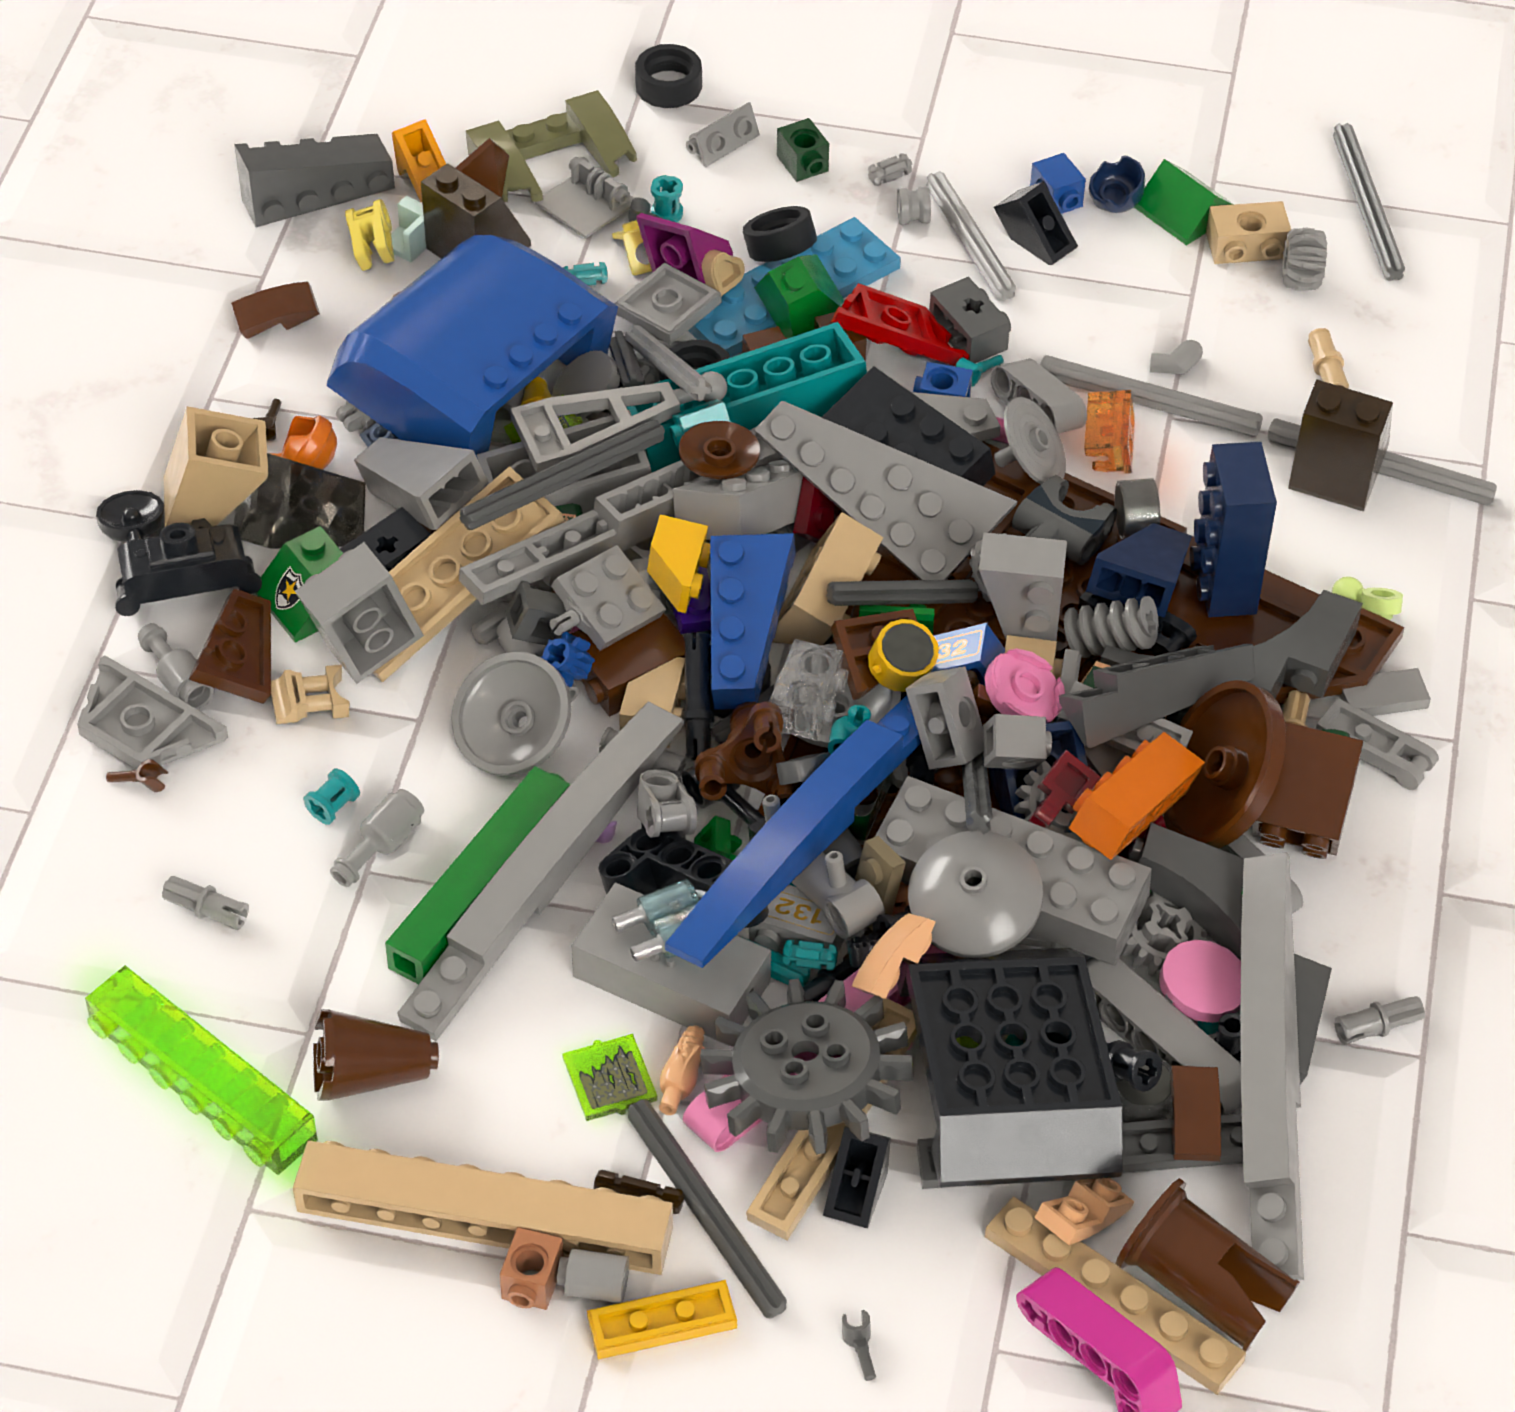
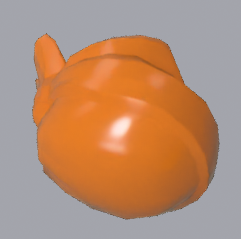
M320 415L314 418L295 416L291 422L282 453H267L268 469H277L282 473L292 472L303 478L316 476L330 464L335 455L337 436L332 428V423Z

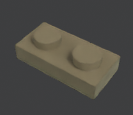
M876 836L864 842L855 881L860 879L868 881L879 894L885 913L892 916L906 862L879 836Z

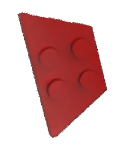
M859 283L845 299L843 305L837 309L831 320V324L838 322L843 329L864 335L867 339L877 344L887 343L899 347L903 352L912 356L919 354L955 367L962 357L967 360L969 358V354L965 350L950 347L948 341L952 335L944 326L936 321L935 316L925 306Z

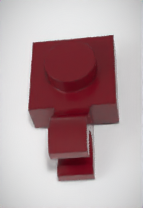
M1064 751L1037 786L1047 796L1030 816L1028 822L1045 828L1046 825L1049 826L1062 807L1073 814L1075 811L1072 808L1077 799L1087 788L1092 790L1101 777L1069 751Z

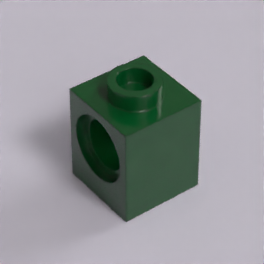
M810 118L777 128V157L796 182L829 171L830 144Z

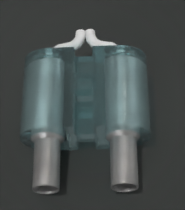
M684 879L637 898L638 908L613 917L612 923L617 932L644 922L650 934L656 937L631 947L630 953L633 960L638 962L661 952L666 959L675 957L676 955L665 950V943L699 902L698 897H703L706 892L695 890L690 881Z

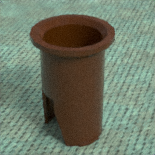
M1178 1178L1159 1197L1137 1225L1119 1253L1115 1264L1122 1269L1127 1265L1138 1266L1241 1345L1245 1352L1249 1351L1253 1340L1266 1323V1320L1252 1302L1281 1312L1300 1281L1291 1278L1187 1199V1194L1184 1190L1187 1183Z

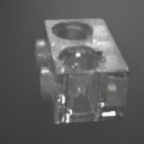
M794 639L769 702L776 704L782 711L784 721L782 732L818 741L823 726H830L832 724L836 710L835 695L836 693L841 695L844 693L849 675V670L843 669L844 651Z

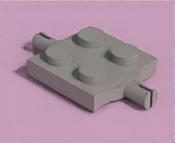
M618 545L554 580L551 587L562 600L566 612L551 619L550 627L551 630L557 628L554 634L560 636L565 631L577 626L590 637L601 651L660 618L666 608L649 586L655 581L647 572V568L638 571Z

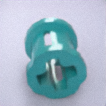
M667 175L658 176L653 179L650 187V192L654 197L651 213L676 223L683 217V206L680 203L683 183L679 178Z
M334 768L328 774V780L316 792L309 791L303 797L304 805L315 819L325 825H330L336 819L335 813L348 801L354 802L360 796V790L356 782L346 772Z

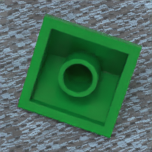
M1163 159L1145 186L1142 200L1134 208L1187 246L1206 234L1210 206L1234 204L1185 169Z

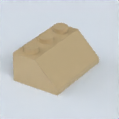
M841 512L814 545L780 610L778 626L772 642L807 646L823 645L833 635L831 627L834 621L850 618L849 615L845 614L848 606H834L828 603L826 598L828 584L831 582L862 581L865 574L870 576L881 559L882 555L876 551L884 537Z

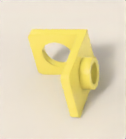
M637 220L622 224L623 230L612 233L613 239L623 240L631 274L640 275L651 272L650 263H640L635 255L636 248L639 244L643 243Z

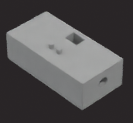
M615 882L571 945L573 977L685 1027L697 1025L704 1029L705 1036L716 1041L714 1022L719 1016L743 1025L749 1016L746 995L755 991L761 997L771 982V950L736 935L703 968L670 952H661L635 962L630 953L631 947L656 938L658 934L679 926L688 914L680 918L669 914L651 922H642L617 932L612 923L613 917L638 908L640 904L652 900V898Z

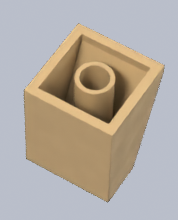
M186 407L163 477L165 527L174 523H188L191 525L193 520L203 518L212 526H217L267 479L268 458L265 421Z

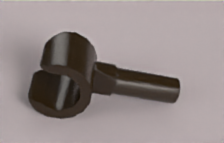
M273 399L265 417L252 418L265 421L266 440L276 439L275 421L282 404L279 399Z

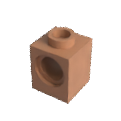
M517 1227L500 1272L502 1299L508 1300L511 1304L520 1308L536 1307L547 1310L557 1284L559 1262L561 1257H564L563 1238ZM528 1270L539 1271L537 1274L534 1275L522 1274L523 1272Z

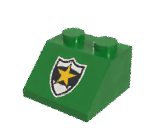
M321 526L285 542L262 574V587L255 593L258 597L271 601V614L295 643L318 632L295 590L304 585L308 578L321 573L338 561L343 554Z

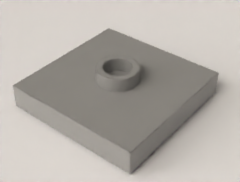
M664 263L614 304L618 306V316L634 325H640L654 336L672 344L721 304L722 299L721 292Z

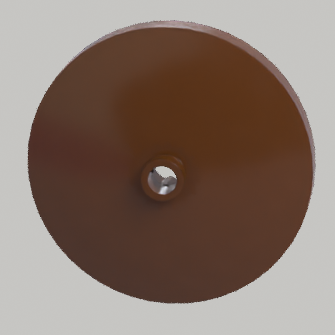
M1242 680L1227 681L1210 689L1192 705L1179 723V726L1193 731L1187 749L1206 763L1187 793L1163 813L1167 829L1218 849L1237 840L1259 818L1276 788L1286 749V726L1279 703L1267 690Z

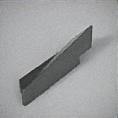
M1242 644L1216 651L1214 645L1197 646L1093 670L1094 685L1097 688L1059 695V703L1082 743L1088 748H1093L1195 704L1201 696L1219 684L1233 680L1247 682L1255 677L1253 644Z

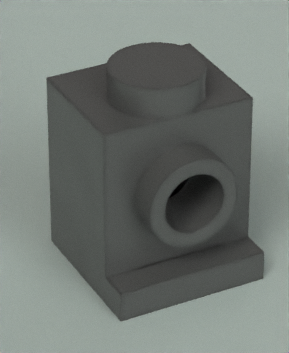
M521 581L505 610L512 639L547 646L549 639L562 638V634L560 636L554 634L557 628L551 630L550 627L551 619L566 612L562 600L556 593L530 588L529 582Z

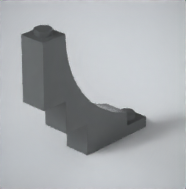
M1151 823L1143 838L1137 837L1133 840L1127 859L1152 868L1150 890L1180 909L1185 907L1191 914L1192 919L1217 944L1229 949L1241 960V893L1243 889L1244 858ZM1294 953L1301 1085L1308 1074L1332 968Z

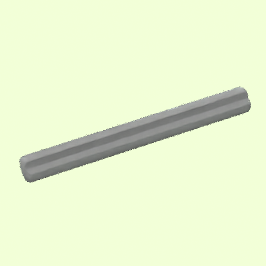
M941 171L935 174L930 173L927 176L928 182L926 186H928L930 193L993 293L1000 301H1005L1008 298L1012 299L1015 296L1016 285L948 178Z

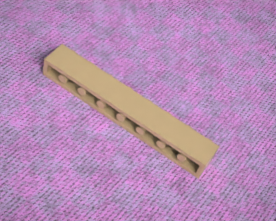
M307 1141L293 1185L296 1209L300 1213L508 1249L517 1227L563 1238L564 1257H569L572 1248L629 1256V1270L662 1275L673 1230V1203L663 1201L655 1196L645 1195L637 1197L619 1194L609 1188L590 1189L572 1186L570 1183L562 1180L543 1181L531 1179L516 1172H506L504 1174L490 1172L469 1164L449 1165L438 1163L422 1156L408 1158L391 1155L381 1149L362 1150L345 1147L335 1141H325L323 1143Z

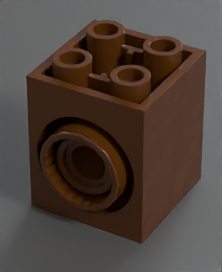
M1285 722L1286 749L1280 777L1268 804L1253 824L1252 835L1260 837L1259 843L1273 848L1283 849L1286 843L1302 847L1301 853L1310 857L1326 859L1327 854L1337 856L1364 740Z

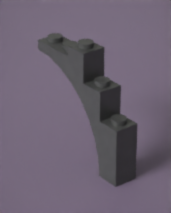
M1323 590L1310 610L1290 628L1264 643L1253 646L1255 677L1247 682L1267 690L1275 699L1283 684L1296 688L1301 692H1307L1323 698L1357 631L1363 603ZM1107 645L1101 655L1100 662L1114 666L1153 656L1137 654ZM1192 705L1170 714L1169 721L1179 725Z

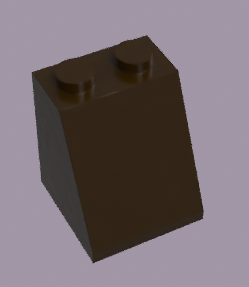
M445 164L421 181L426 249L442 259L456 246L474 235L498 236L514 240L528 248L531 247L530 238L502 198L450 164Z
M1316 379L1303 413L1288 489L1364 512L1389 446L1393 402Z

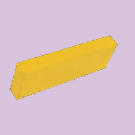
M726 1280L587 1310V1320L598 1360L737 1329V1317Z

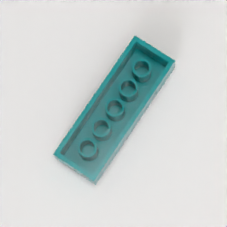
M835 322L695 369V371L700 375L713 371L725 378L727 392L720 401H724L731 422L751 430L758 427L781 401L819 417L823 416L867 373L866 361L841 325ZM671 379L657 382H669L673 390L680 388ZM694 400L681 404L680 412L707 402ZM661 402L627 406L626 408L630 410L633 416ZM673 418L660 424L665 429L664 440L645 449L651 472L681 460L679 449L676 448L670 432V426L675 425Z

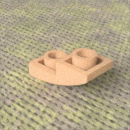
M910 913L898 920L870 951L860 967L852 987L867 994L886 999L889 991L894 988L899 979V967L902 959L918 964L921 956L929 949L932 941L931 932L936 922Z
M1111 1178L1082 1179L1075 1181L1068 1196L1042 1202L1034 1218L1066 1244L1071 1245L1085 1240L1110 1226L1132 1208L1134 1201L1121 1191V1186Z

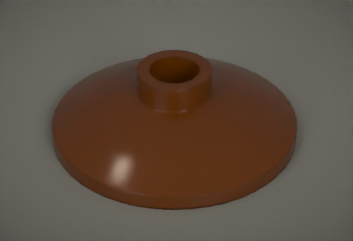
M709 421L695 425L684 433L679 443V456L688 469L700 476L712 479H730L747 473L756 465L760 456V445L755 435L739 424L728 421Z

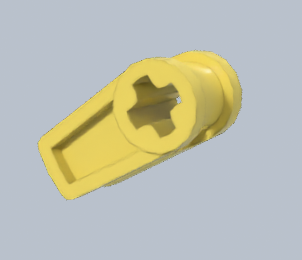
M375 200L372 206L357 211L354 208L346 210L345 217L351 235L354 257L361 270L365 271L372 267L371 255L373 252L370 248L371 241H373L384 263L393 262L392 224L383 200Z

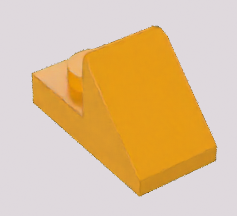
M426 119L392 132L399 176L408 174L420 202H422L421 181L446 164Z

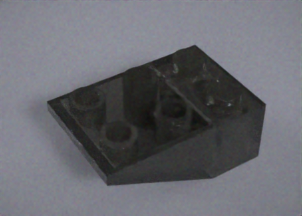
M267 453V479L235 508L234 526L239 528L240 537L243 541L270 549L282 548L285 542L321 526L338 547H343L364 533L366 484L362 481Z

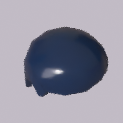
M1126 155L1121 156L1120 160L1115 163L1103 161L1097 171L1090 177L1088 189L1094 204L1098 208L1112 213L1126 212L1136 206L1142 200L1146 181L1145 172L1140 162Z

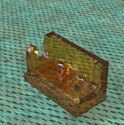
M1131 390L1089 392L1084 444L1085 455L1092 457L1106 456L1109 458L1106 461H1093L1092 469L1102 472L1124 471V474L1132 473L1135 412Z

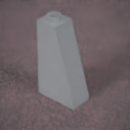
M379 437L354 459L370 493L397 509L403 507L419 523L432 530H437L489 484L474 450Z

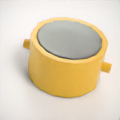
M899 619L892 621L880 631L868 654L869 669L882 686L893 691L906 692L905 688L928 672H931L939 656L937 640L925 625L914 620Z

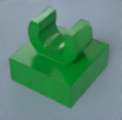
M717 815L694 837L695 844L730 860H734L737 857L732 853L742 845V840L739 837L731 835V820Z

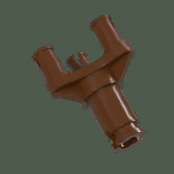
M745 702L738 705L732 711L730 716L731 733L728 735L726 742L701 752L695 760V776L699 781L701 796L708 800H718L726 793L727 785L725 783L741 784L755 788L767 796H778L782 806L800 787V782L786 785L779 784L776 763L787 760L781 746V733L784 723L783 714L776 704L772 702Z

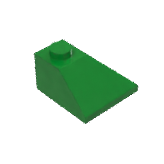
M817 254L798 256L769 271L754 287L775 324L779 326L787 339L814 330L815 317L836 312L845 301Z

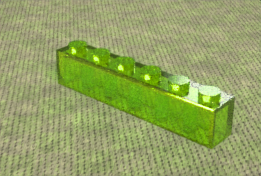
M126 965L85 997L89 1014L87 1023L99 1038L106 1039L108 1037L118 1045L119 1051L130 1063L136 1064L139 1062L144 1066L158 1086L165 1090L171 1088L176 1092L190 1112L195 1115L201 1113L208 1118L222 1138L227 1141L234 1139L243 1147L248 1158L257 1166L262 1167L266 1165L275 1174L279 1175L304 1153L308 1140L318 1141L315 1119L312 1113Z

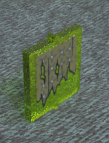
M633 1034L604 1042L595 1040L593 1045L562 1053L563 1062L586 1121L617 1112L620 1115H624L631 1104L637 1103L641 1099H645L650 1103L658 1101L657 1093Z

